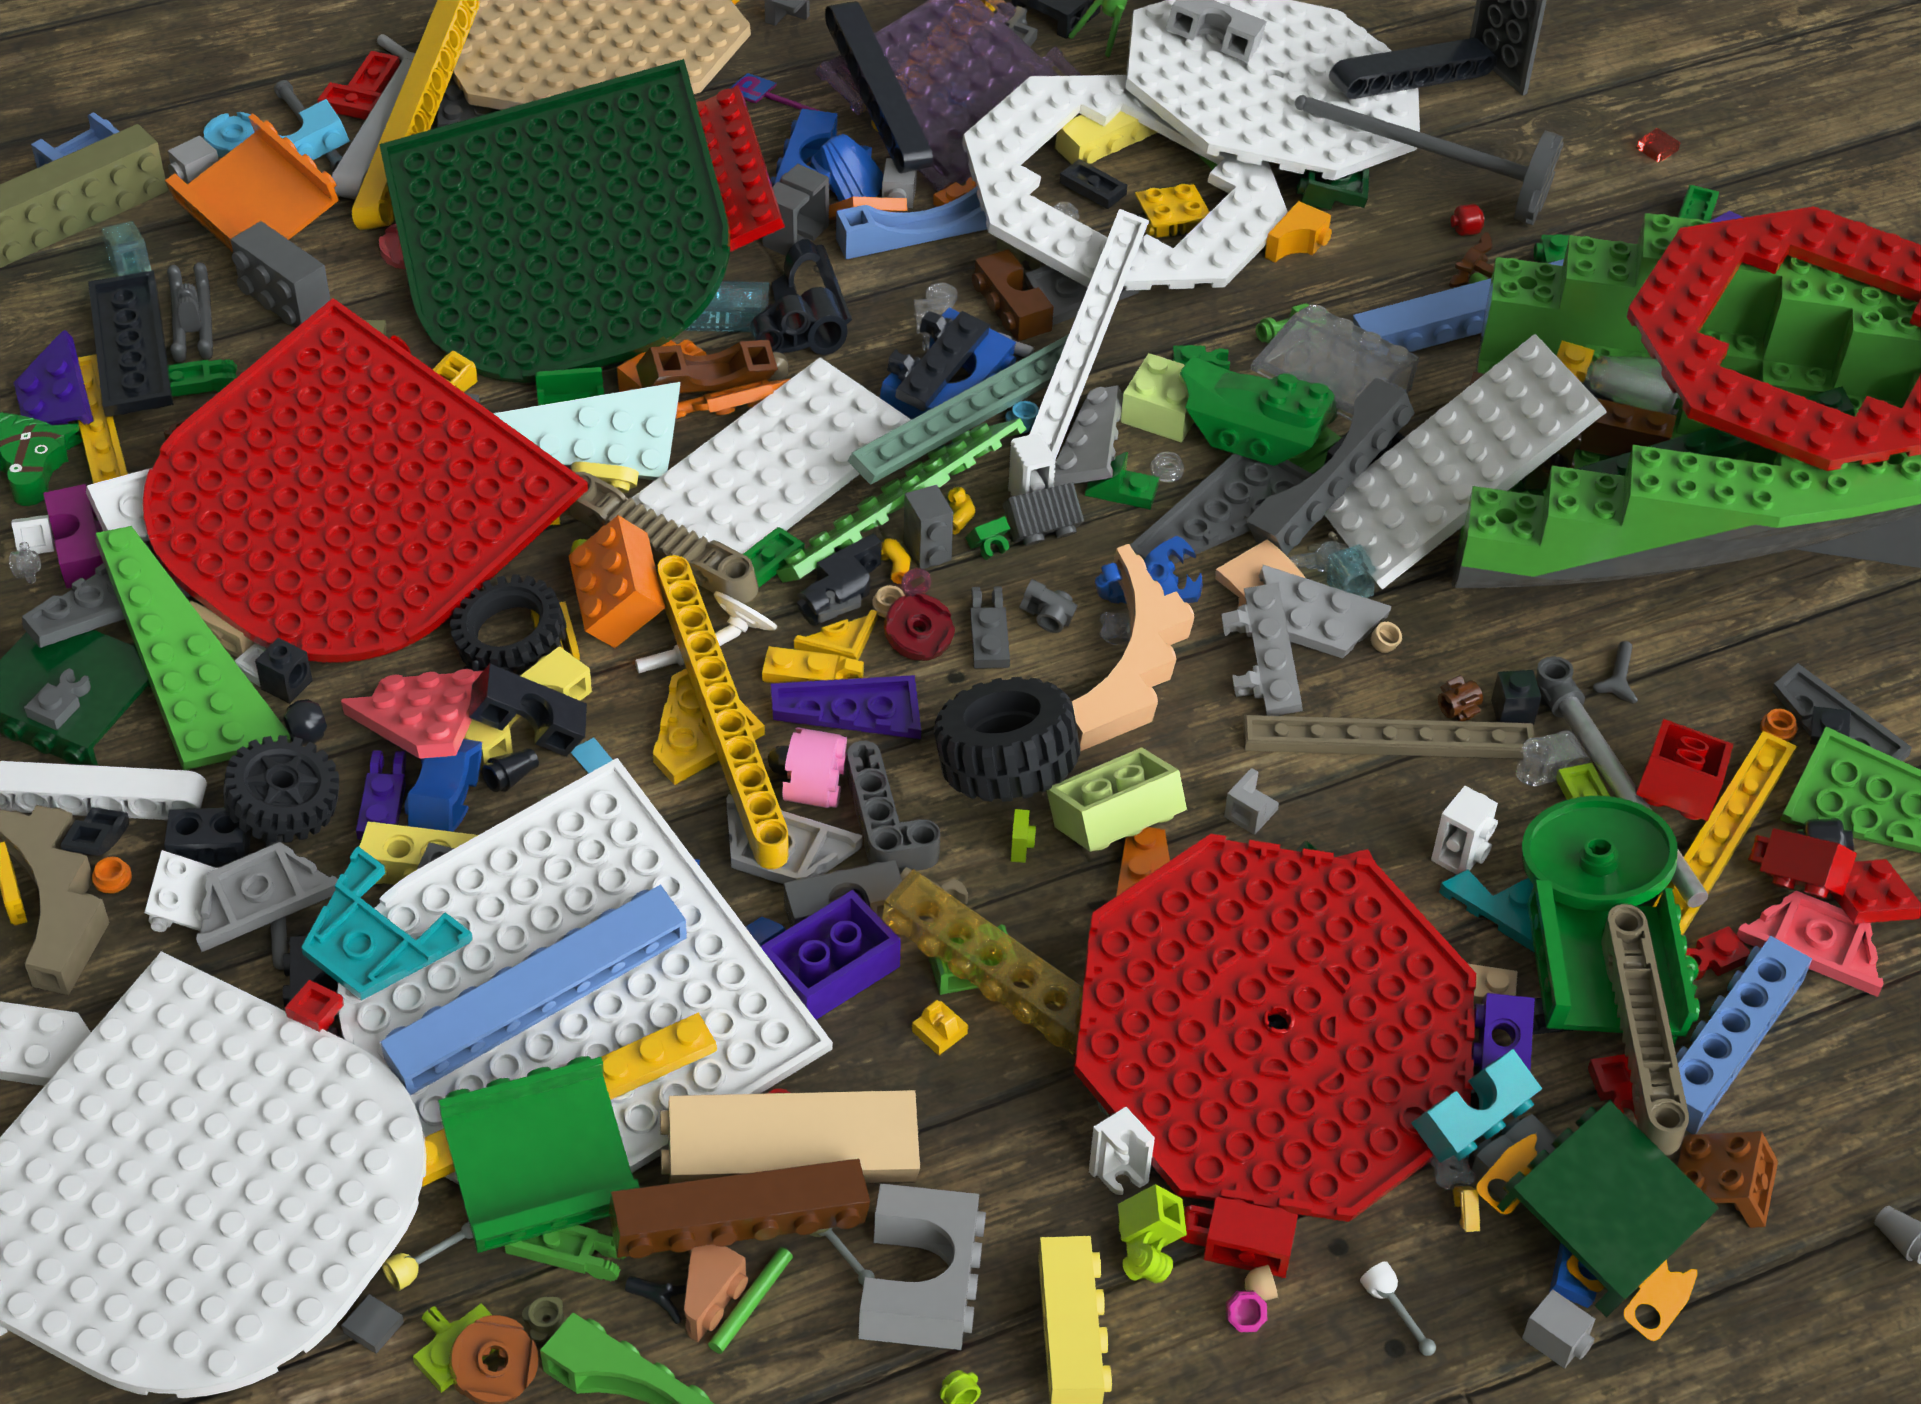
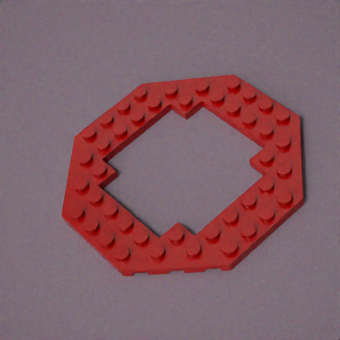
M1814 206L1683 227L1678 230L1631 302L1626 317L1632 326H1637L1642 334L1641 342L1650 357L1658 360L1662 367L1661 374L1671 391L1679 394L1683 401L1682 409L1688 418L1825 471L1841 469L1843 463L1859 461L1861 465L1887 461L1890 455L1906 452L1908 457L1921 454V374L1903 408L1866 396L1854 417L1838 409L1830 408L1806 399L1803 396L1772 386L1769 383L1761 382L1720 366L1727 354L1729 344L1712 336L1699 333L1742 262L1776 274L1787 255L1918 302L1912 314L1910 324L1921 327V244Z

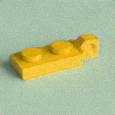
M768 646L762 670V681L766 683L863 678L864 662L841 655Z

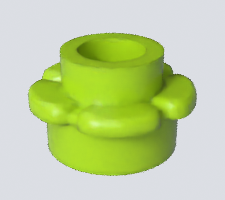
M961 1370L950 1373L943 1380L939 1394L944 1404H974L981 1394V1389L977 1385V1375L973 1372L967 1374Z

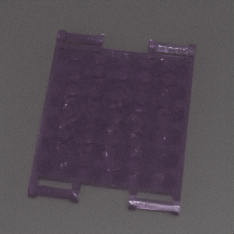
M928 0L875 33L931 147L933 155L932 166L918 171L934 185L933 189L936 192L955 182L961 184L969 177H972L968 166L969 158L962 146L964 134L1030 76H1059L1052 69L1053 66H1056L1065 76H1082L1063 57V52L1057 47L1052 48L1046 56L1041 58L1005 24L1015 15L1017 10L1010 2L986 0L998 11L994 14L981 0ZM841 55L829 62L824 61L817 67L815 74L822 81L826 80L851 104L850 108L857 115L867 110ZM836 73H838L846 82H844Z

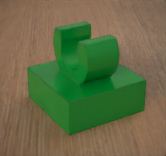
M1004 516L975 527L965 538L970 549L981 546L980 553L985 560H988L993 556L990 544L997 545L1001 554L1009 550V543L1003 535L1010 529V526Z

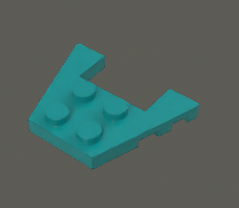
M358 846L350 856L351 862L345 873L341 874L335 884L336 890L328 905L323 906L301 949L306 958L362 1001L464 947L473 940L471 931L445 912L415 940L366 903L361 897L386 873L383 864Z
M1468 869L1441 883L1439 893L1448 900H1451L1453 897L1467 905L1466 911L1476 917L1485 916L1499 925L1498 930L1534 952L1527 902L1534 885L1529 878L1496 895H1492Z

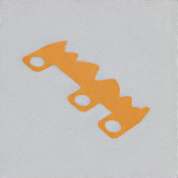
M1536 1133L1509 1147L1476 1185L1477 1193L1502 1214H1510L1520 1201L1517 1199L1502 1212L1497 1207L1500 1202L1495 1201L1490 1196L1488 1184L1493 1179H1501L1508 1182L1519 1171L1525 1176L1531 1172L1527 1165L1537 1156V1151L1534 1149L1537 1142ZM1572 1254L1566 1264L1568 1271L1591 1291H1601L1604 1286L1598 1280L1585 1278L1579 1271V1260ZM1667 1260L1663 1262L1639 1286L1641 1289L1624 1309L1626 1321L1651 1341L1660 1339L1688 1302L1697 1277V1269H1690L1685 1273L1670 1272ZM1648 1304L1654 1307L1660 1315L1659 1326L1655 1329H1647L1640 1325L1635 1316L1637 1306Z

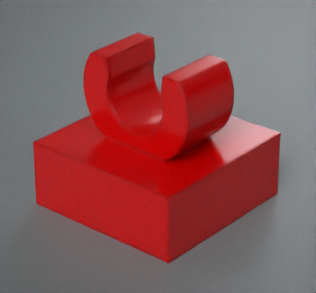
M308 980L285 1007L286 1016L318 1032L322 1029L327 1031L334 1023L335 1015L344 1006L343 996Z

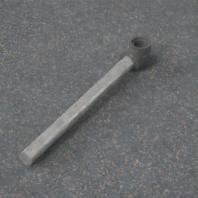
M1551 656L1542 659L1538 663L1536 681L1541 694L1540 703L1549 706L1551 712L1556 717L1565 718L1617 798L1630 800L1651 809L1641 796L1636 795L1638 788L1582 706L1585 697L1572 679L1574 670L1572 664L1562 657ZM1678 850L1677 867L1672 882L1689 907H1698L1708 899V893Z

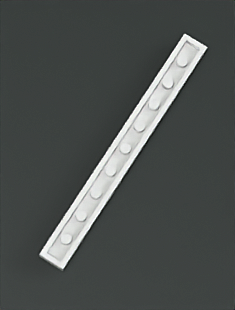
M1121 209L1117 213L1029 434L1040 433L1055 460L1149 222L1147 219Z

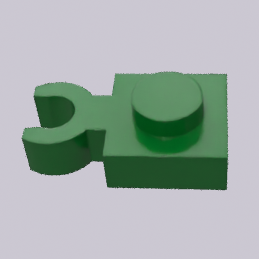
M1173 345L1172 360L1185 365L1193 355L1229 370L1230 368L1228 349L1219 348L1212 352H1206L1205 346Z

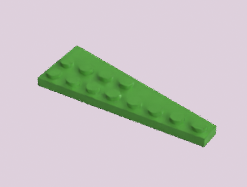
M1021 418L988 426L987 423L980 424L971 431L968 430L952 439V443L945 446L944 444L930 451L927 454L930 459L924 463L920 461L908 467L904 471L906 474L901 480L898 478L882 486L881 490L883 493L878 497L871 496L857 505L859 510L853 515L848 513L833 522L834 529L830 532L823 531L809 540L810 546L804 551L803 549H798L784 558L786 564L776 571L782 583L801 579L817 568V562L836 553L835 547L837 550L844 549L863 538L860 531L866 532L877 525L881 526L889 521L887 515L904 506L905 493L936 484L938 487H941L951 479L948 473L950 475L958 474L976 464L974 458L981 457L990 451H995L1002 447L1001 438L1023 433L1027 429Z
M1825 727L1780 820L1804 826V823L1811 819L1839 818L1843 822L1844 830H1852L1853 838L1921 853V770L1831 728Z

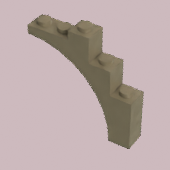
M40 805L35 806L30 816L19 811L0 809V843L5 841L10 858L28 873L39 890L40 919L36 939L24 963L32 987L69 995L110 923L103 899L86 893L93 882L87 855L61 849V843L74 823L73 815L61 808H49Z

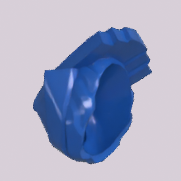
M845 134L829 139L811 157L810 167L829 177V190L835 192L839 202L851 197H876L882 188L884 174L871 158L872 147L859 145Z

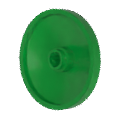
M1583 796L1559 802L1545 809L1532 820L1524 833L1522 841L1523 868L1532 884L1534 885L1536 880L1551 881L1556 902L1582 910L1610 911L1616 905L1627 904L1637 906L1657 896L1668 886L1677 867V841L1670 826L1651 809L1623 798Z

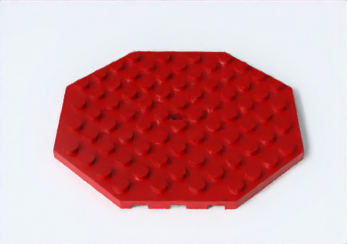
M1209 834L1092 913L1089 924L1073 1072L1110 1116L1127 1107L1155 1137L1151 1165L1177 1196L1215 1201L1216 1196L1226 1199L1238 1198L1249 1204L1267 1208L1279 1207L1294 1214L1350 1222L1435 1158V1155L1411 1124L1412 1121L1455 1091L1470 1106L1473 1087L1468 1080L1473 1077L1474 1067L1472 1041L1475 1037L1474 990L1476 989L1477 973L1373 859L1356 857V860L1334 857V853L1305 848L1302 849V852L1281 849L1280 844L1255 840L1243 843L1226 840V836ZM1280 1015L1285 1018L1288 1023L1287 1030L1270 1028L1268 1026V1016Z

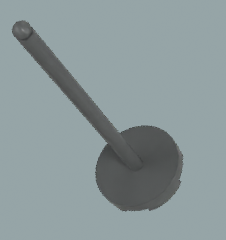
M1300 95L1295 100V107L1298 110H1303L1322 118L1523 181L1514 220L1534 225L1539 211L1541 212L1564 143L1562 142L1563 136L1545 130L1528 167L1311 97L1307 98L1305 95Z

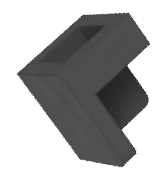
M765 0V23L776 26L786 14L806 20L810 16L809 0Z

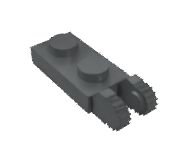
M1002 586L993 587V608H981L982 592L980 587H972L970 623L974 669L1010 668L1006 607H1003Z

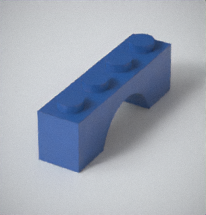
M801 109L798 120H793L791 138H786L784 157H779L777 176L771 177L772 187L780 181L783 174L788 173L797 163L817 172V170L806 164L811 161V157L816 154L824 143L837 136V113Z

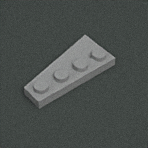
M1118 385L1106 388L1097 387L1089 391L1056 460V467L1054 468L1055 477L1053 478L1055 481L1053 483L1054 487L1071 482L1074 484L1112 478L1113 469L1111 461L1115 460L1116 454L1113 443L1114 440H1118L1119 431L1116 428V423L1120 421L1123 393Z

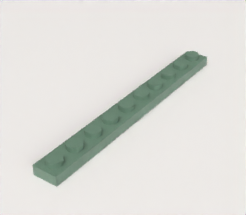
M1069 334L851 453L848 462L871 485L1049 386Z

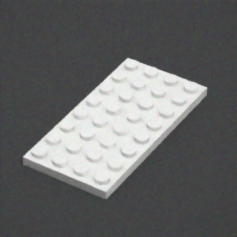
M1534 334L1367 467L1324 515L1381 589H1384L1465 524L1473 486L1508 491L1607 411L1546 344Z
M818 358L775 390L773 394L767 396L633 496L632 499L636 505L642 503L647 511L650 508L653 509L657 517L663 514L668 522L671 519L674 520L678 528L684 525L689 533L692 530L695 531L699 539L705 536L708 542L712 540L718 541L743 554L777 527L785 531L790 529L857 477L860 473L848 462L851 453L909 422L911 419L822 358Z

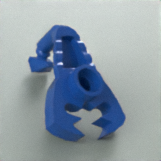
M1175 536L1157 546L1144 559L1146 570L1154 581L1160 583L1164 596L1177 591L1183 602L1195 603L1198 602L1202 592V574L1200 573L1195 582L1187 575L1185 588H1178L1179 577L1173 574L1175 565L1168 557L1175 555L1183 564L1184 554L1195 559L1196 555L1192 547L1183 538ZM1111 563L1102 566V573L1095 578L1098 595L1104 600H1109L1111 603L1127 604L1123 589L1118 582L1123 580L1117 564Z

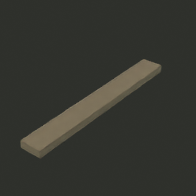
M1244 715L1243 721L1245 751L1535 759L1537 752L1533 723Z

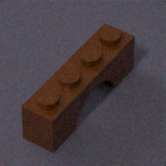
M769 340L740 341L726 350L703 356L684 354L681 345L650 347L636 365L642 388L680 382L679 393L725 390L764 379L769 380L778 370Z

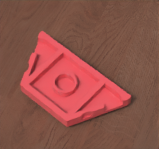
M1796 890L1783 898L1782 903L1772 905L1764 910L1759 919L1749 925L1747 923L1742 924L1738 930L1737 936L1746 944L1762 948L1768 938L1772 936L1811 957L1810 970L1876 997L1879 996L1882 989L1883 979L1878 978L1876 962L1878 960L1876 947L1871 941L1873 935L1871 924H1853L1844 910Z

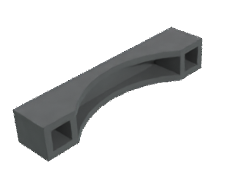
M1375 378L1354 401V415L1350 430L1333 457L1303 482L1283 492L1268 496L1246 520L1255 541L1260 544L1268 539L1287 556L1301 542L1302 538L1316 522L1322 519L1335 501L1345 493L1353 481L1366 470L1367 466L1381 450L1387 447L1390 440L1410 421L1415 412L1407 392Z

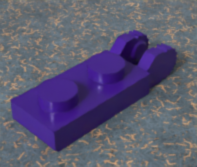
M380 750L372 751L370 773H367L357 822V839H362L368 821L393 825L399 824L406 786L405 751H396L393 760V774H382L384 767L383 753Z

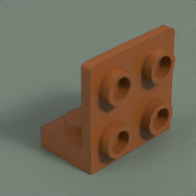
M1763 1132L1686 1135L1683 1139L1677 1167L1714 1203H1734L1736 1210L1742 1213L1749 1228L1766 1227L1778 1160Z

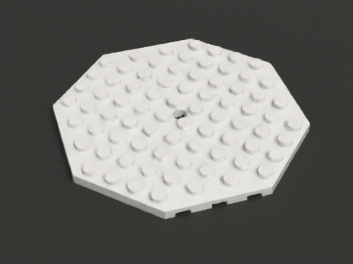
M1165 0L1133 11L1125 89L1206 154L1219 156L1221 151L1237 155L1236 160L1261 165L1262 160L1278 163L1281 170L1304 174L1305 169L1321 172L1324 179L1336 180L1417 150V147L1322 118L1303 110H1298L1295 107L1296 98L1300 95H1305L1307 98L1311 97L1420 132L1418 88L1349 99L1329 80L1330 70L1340 60L1391 51L1387 48L1386 44L1375 39L1367 33L1366 29L1355 24L1341 11L1294 0H1215L1267 21L1260 47L1249 62L1220 52L1223 41L1217 36L1199 34L1194 40H1190L1167 31L1166 27L1171 8L1176 0Z

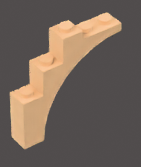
M1129 544L1116 549L1113 563L1117 564L1123 580L1118 582L1123 589L1129 610L1130 640L1122 659L1108 677L1087 694L1071 701L1075 714L1080 752L1153 721L1158 699L1152 687L1171 679L1176 663V655L1171 645L1189 638L1194 621V613L1191 606L1187 602H1183L1177 591L1164 596L1160 583L1152 579L1146 570L1143 558L1140 555H1136Z

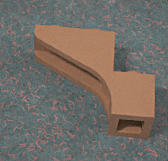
M713 1244L694 1247L688 1251L690 1264L684 1305L685 1326L687 1335L696 1342L700 1341L707 1330L713 1331L718 1326L726 1305L732 1298L736 1300L741 1296L748 1282L745 1257L726 1246L720 1247Z

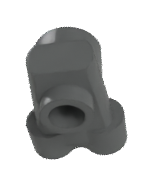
M1031 579L1019 608L1033 615L1034 613L1038 614L1037 623L1044 630L1059 633L1064 625L1069 626L1078 605L1072 602L1073 599L1068 593L1061 590L1053 592L1047 589L1046 585Z

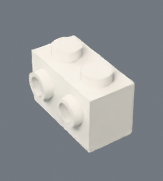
M1464 786L1442 813L1431 861L1456 875L1467 869L1470 871L1476 862L1482 864L1492 847L1488 840L1498 824V820L1494 819L1498 803L1489 799L1484 794Z

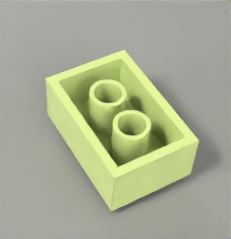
M1142 747L1054 784L1051 789L1047 790L1055 828L1090 852L1103 850L1114 841L1123 837L1135 836L1142 829L1156 823L1167 822L1174 815L1187 810L1179 770Z

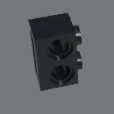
M225 807L169 810L164 844L166 852L212 867H222L249 855L251 829L246 833L241 830L239 822L234 823L230 819V812H226Z

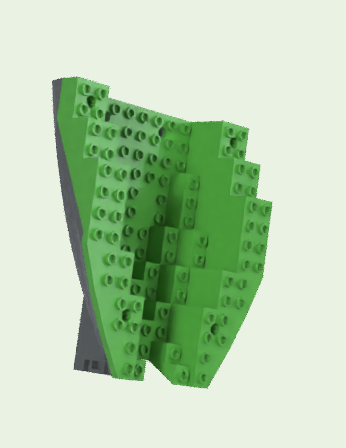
M1645 213L1637 244L1570 235L1563 266L1515 258L1496 257L1485 308L1475 372L1485 374L1534 334L1555 355H1557L1563 340L1595 350L1585 379L1615 390L1616 395L1613 402L1677 416L1671 439L1711 427L1687 417L1682 409L1683 401L1679 394L1671 391L1661 374V365L1657 359L1650 357L1641 342L1642 334L1637 326L1630 324L1626 316L1631 302L1678 230L1683 227L1713 222L1672 217L1665 214ZM1788 255L1776 274L1742 262L1699 333L1712 336L1729 344L1727 354L1720 366L1803 397H1809L1843 386L1854 406L1855 416L1866 396L1903 408L1921 374V327L1910 324L1912 314L1918 302ZM1633 445L1625 476L1577 469L1612 457L1584 450H1575L1574 469L1552 466L1546 489H1524L1522 480L1508 491L1477 486L1472 487L1465 524L1460 529L1456 548L1452 587H1527L1628 579L1698 569L1793 549L1921 568V454L1908 457L1906 452L1890 455L1887 461L1861 465L1859 461L1843 463L1841 469L1825 471L1765 447L1722 458Z

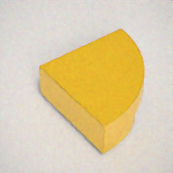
M1454 1186V1204L1457 1207H1461L1460 1226L1466 1232L1480 1231L1479 1198L1476 1188L1471 1186Z

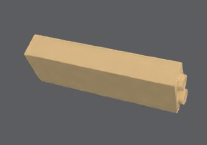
M915 1090L669 1096L668 1110H660V1135H668L669 1149L661 1150V1175H669V1184L685 1182L686 1180L695 1181L858 1158L860 1159L865 1183L916 1182L920 1171Z

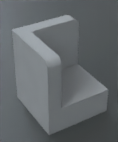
M1251 768L1227 793L1224 817L1255 835L1278 810L1279 803L1256 790L1258 771Z

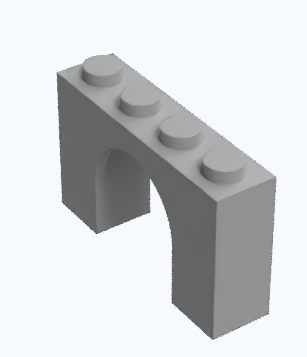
M880 1184L875 1212L874 1243L926 1249L940 1256L948 1264L949 1268L936 1278L922 1282H904L865 1277L859 1313L858 1339L961 1350L963 1332L972 1333L974 1307L967 1306V1300H976L978 1274H971V1268H980L982 1243L975 1242V1237H984L986 1212L978 1211L979 1194Z

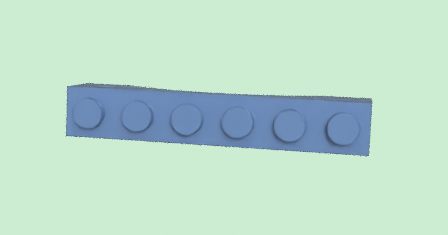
M976 186L958 199L925 211L910 213L888 212L869 205L836 211V240L845 259H851L986 230L987 219L985 212L981 210L977 196L978 188Z

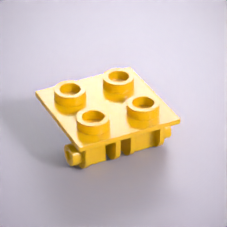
M1179 184L1176 187L1150 188L1146 191L1135 192V196L1150 222L1146 227V233L1154 238L1169 236V230L1172 236H1176L1177 227L1181 235L1189 233L1210 213L1194 184Z

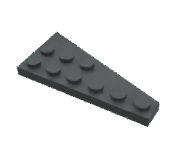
M150 541L144 542L146 546L149 548V550L152 552V554L156 557L153 548L150 544ZM104 563L95 568L96 574L89 579L80 578L72 583V590L63 596L54 595L22 616L23 628L40 648L125 619ZM175 582L186 598L191 596Z

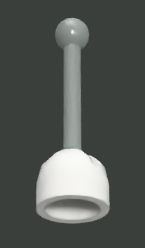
M1385 1261L1369 1269L1360 1279L1364 1288L1375 1298H1388L1419 1342L1420 1352L1425 1356L1432 1355L1436 1350L1434 1341L1426 1339L1394 1294L1398 1279L1391 1266Z

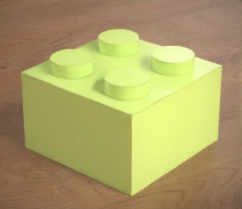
M1148 353L1123 393L1121 423L1182 443L1194 423V420L1185 408L1189 396L1185 381L1180 375L1185 365Z

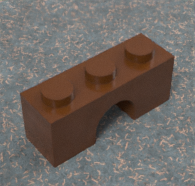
M1007 249L975 259V273L972 275V283L975 290L981 292L987 300L990 310L995 311L1000 317L1004 328L1010 331L1019 342L1052 331L1054 306L1039 287L1022 291L1024 268L1013 253Z

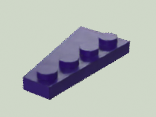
M915 675L771 683L773 720L921 739Z

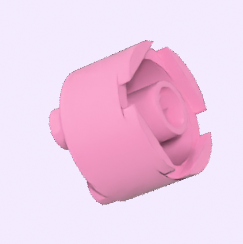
M797 727L796 733L793 732L786 758L785 770L787 771V778L791 779V782H783V800L824 808H837L841 792V786H838L839 774L844 775L847 767V753H845L847 737H843L840 734Z

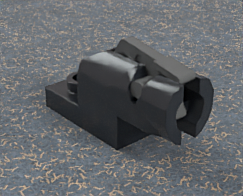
M874 533L817 562V580L797 594L801 599L797 601L798 608L810 625L816 626L824 621L836 618L837 615L861 607V599L867 597L870 591L869 573L881 565L882 541Z

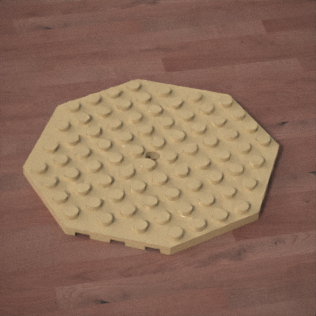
M479 0V8L452 74L459 89L464 91L465 98L469 104L503 110L684 59L693 93L697 94L702 92L751 35L750 23L731 0Z

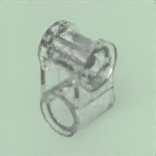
M1561 731L1557 734L1526 740L1522 748L1524 757L1517 764L1515 773L1517 778L1524 784L1540 786L1557 781L1558 769L1591 763V760L1572 731Z

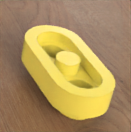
M573 462L571 465L573 472L589 473L616 487L622 493H628L629 489L637 487L639 472L635 469L590 462Z

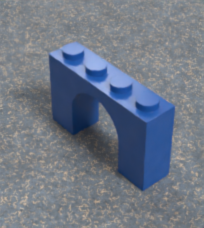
M949 307L942 316L944 319L950 318L954 320L959 312ZM989 328L988 335L962 365L970 377L961 382L947 383L924 412L895 398L896 389L902 381L898 379L899 376L890 373L882 382L879 398L912 420L1015 364L1016 357L1013 354L1016 342ZM932 336L930 337L929 349L935 343Z

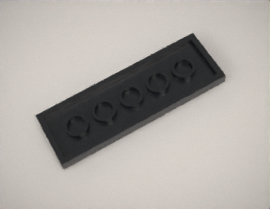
M154 270L88 281L102 406L105 417L174 405Z

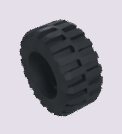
M1011 677L1008 680L997 678L992 679L990 683L983 684L981 682L972 685V689L968 691L962 690L957 693L954 700L949 699L944 704L942 710L939 711L935 720L934 735L943 777L956 791L962 792L965 796L972 799L980 797L983 801L992 802L994 799H1001L1002 802L1013 801V798L1023 797V799L1032 797L1033 793L1038 791L1043 793L1051 789L1055 782H1062L1068 773L1072 772L1080 756L1075 714L1069 696L1056 685L1048 681L1043 683L1038 678L1031 677L1029 680L1022 677Z

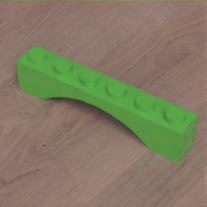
M572 1313L540 1349L543 1372L577 1394L596 1392L619 1394L642 1400L649 1404H714L699 1387L695 1385L686 1386L677 1380L674 1374L663 1364L658 1362L652 1364L643 1358L639 1351L629 1342L624 1340L618 1342L609 1336L598 1322L590 1318L584 1320L575 1313Z

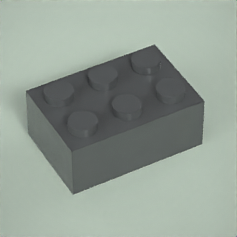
M262 221L231 238L232 259L236 265L238 287L245 295H250L260 302L266 310H271L280 316L287 325L297 328L330 301L325 265Z

